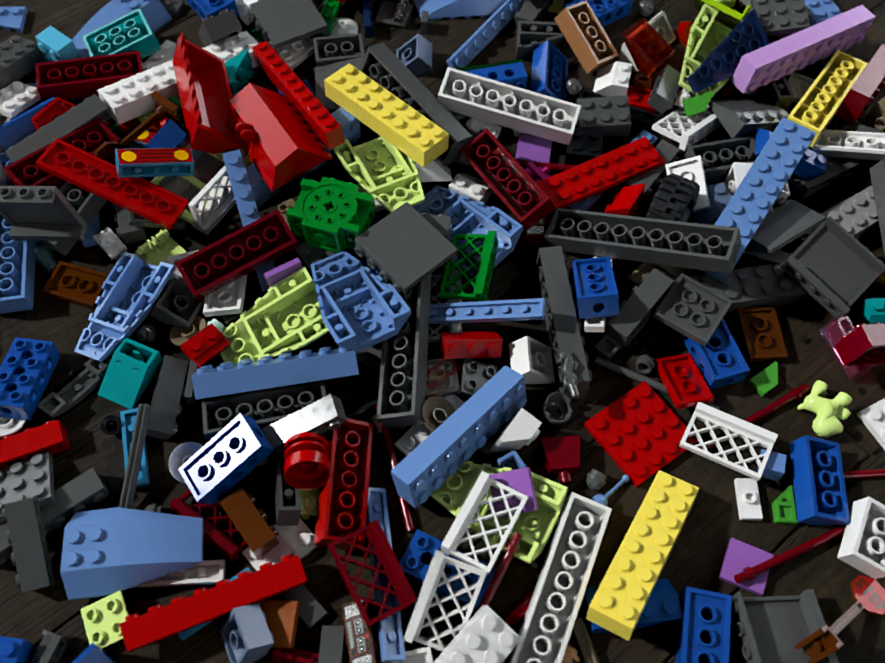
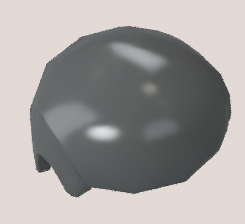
M562 392L549 394L542 407L545 419L557 425L568 422L573 413L570 397Z

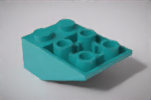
M248 49L225 62L232 97L247 86L254 77L255 72Z
M124 337L113 353L97 395L127 409H134L160 369L163 358L159 351Z

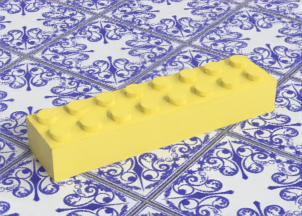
M837 50L789 114L787 119L817 133L810 147L814 146L835 116L850 88L868 63Z
M350 63L324 80L325 95L423 168L449 149L448 132Z
M658 471L589 605L587 620L627 641L630 640L695 502L699 487L663 471Z

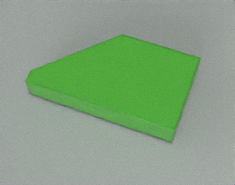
M714 90L682 101L687 118L705 111L714 94Z
M776 361L748 382L761 397L778 385V363Z
M789 485L772 503L774 524L796 525L798 523L793 485Z

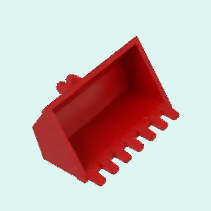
M181 33L177 40L173 67L190 148L212 154L241 148L226 126L229 100L233 97L224 60L185 39L184 33Z
M249 83L229 100L226 126L272 192L323 161L333 158L330 153L322 151L326 147L322 143L316 142L319 139L317 135L308 132L312 130L311 127L301 123L305 119L294 114L298 113V110L290 106L292 102L288 98L281 96L277 92Z

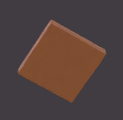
M263 600L259 602L261 610L266 615L268 629L274 637V644L271 648H294L300 602Z

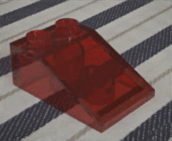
M644 18L622 34L636 67L646 77H651L668 64L676 53Z

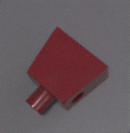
M580 435L541 438L539 449L548 475L559 476V482L563 486L572 484L571 474H577L580 468Z

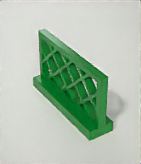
M488 231L487 235L453 234L452 244L458 249L457 255L461 254L464 258L452 264L447 261L439 293L441 299L487 301L499 243L496 231ZM458 240H465L467 242L460 248L457 246ZM477 241H484V244L479 248L474 245ZM471 246L474 251L466 256L463 251ZM478 254L481 259L473 263L470 259ZM468 262L471 266L462 271L459 266ZM457 269L460 274L451 278L449 276L450 273ZM475 269L477 275L470 279L467 274ZM464 277L467 282L459 287L455 282ZM452 284L456 287V290L453 292H446V288ZM470 285L474 288L473 294L463 292Z

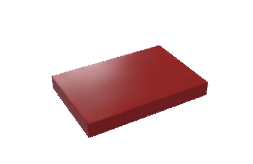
M691 353L654 360L655 368L676 409L697 406L698 401L703 404L714 402L715 398Z

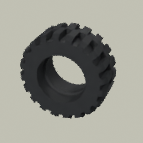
M676 174L667 175L654 195L646 218L689 222L699 196V184Z

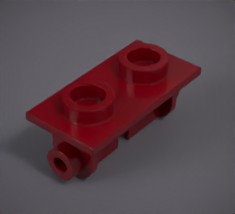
M279 647V649L273 650L272 663H318L319 654L298 648L282 649Z

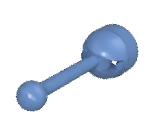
M624 474L622 479L605 495L597 494L590 500L607 506V498L623 483L630 481L629 475Z

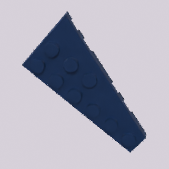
M755 8L742 19L687 78L693 94L732 76L743 55L770 44Z

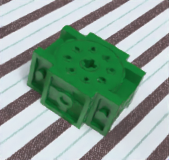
M322 177L321 182L303 178L300 183L301 192L293 209L288 208L286 212L293 235L305 238L307 246L339 253L345 248L355 251L354 239L368 230L371 222L375 223L377 218L373 195L359 192L358 185L352 182H343L327 177Z

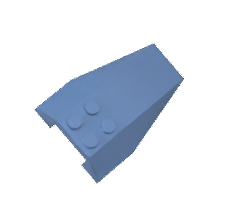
M111 0L83 26L73 38V42L80 58L90 57L82 37L138 8L142 10L153 33L170 22L172 17L159 0Z
M507 0L412 1L420 19L422 18V11H428L429 20H442V17H449V19L465 16V19H472V16H479V18L491 17Z
M436 185L424 195L425 202L412 206L419 213L425 212L431 215L445 214L451 216V243L453 234L487 235L488 231H496L499 243L494 267L514 250L523 230V225L499 208L489 207L479 200L478 202L473 201L466 195L460 196L457 192L440 185ZM458 240L457 246L460 248L467 242L465 240ZM477 241L474 245L479 248L484 244V241ZM470 246L463 252L467 256L468 254L473 252L474 249ZM458 254L455 263H457L464 257L461 254ZM477 254L470 260L476 263L481 257ZM465 262L459 267L466 270L471 265ZM474 269L473 271H471V272L468 273V274H469V275H477V272H476V270Z
M345 250L311 264L322 321L339 347L363 351L396 336L412 314L411 309L390 283L386 284L382 277L374 275L371 269L367 266H362L359 260Z
M123 252L101 287L104 291L95 301V304H97L95 312L90 313L88 328L83 329L74 352L99 362L104 361L110 356L124 337L129 338L149 315L173 278L176 266L160 262L159 266L145 263L135 254Z
M120 507L76 512L64 528L60 569L68 600L109 596L120 590L133 589L150 580H157L169 573H176L203 563L204 519Z

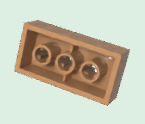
M587 0L564 8L554 18L587 74L609 65L619 56Z

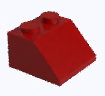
M642 183L623 187L619 193H615L612 199L613 203L607 205L604 213L633 216L639 207L646 185Z

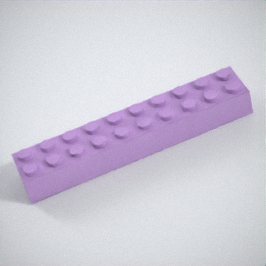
M860 5L742 56L731 78V82L745 94L749 91H754L760 86H765L769 82L779 80L785 75H790L796 70H801L805 66L813 65L821 59H826L828 56L835 54L837 50L841 51L855 44H860L864 40L866 32L872 27V22L876 16L866 7Z

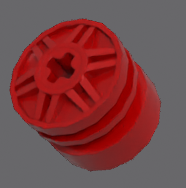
M304 432L291 436L285 442L284 478L291 487L303 490L315 489L324 485L329 480L331 475L329 445L323 436L317 433Z

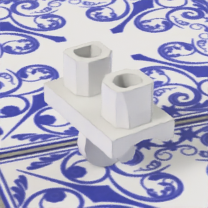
M106 227L100 234L92 236L112 260L118 261L122 253L128 250L109 227Z

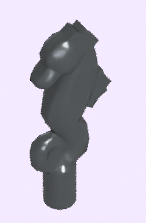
M564 350L559 354L558 363L561 364L564 361L563 372L566 377L563 378V383L569 388L571 397L575 399L580 396L577 388L579 380L574 374L579 364L573 359L571 352Z

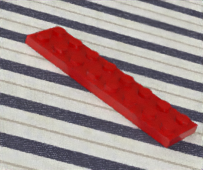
M643 137L541 180L537 184L549 196L555 206L545 216L554 213L557 208H566L664 165L665 160L649 140Z
M58 138L52 142L35 162L37 168L169 230L174 227L189 206V200L141 177L118 178L115 165Z

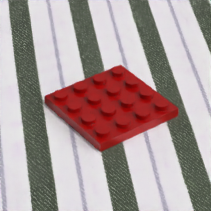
M645 381L587 420L583 425L622 472L629 475L630 481L636 488L687 451L679 447L687 427ZM691 436L686 439V442L694 446L698 440L695 436Z

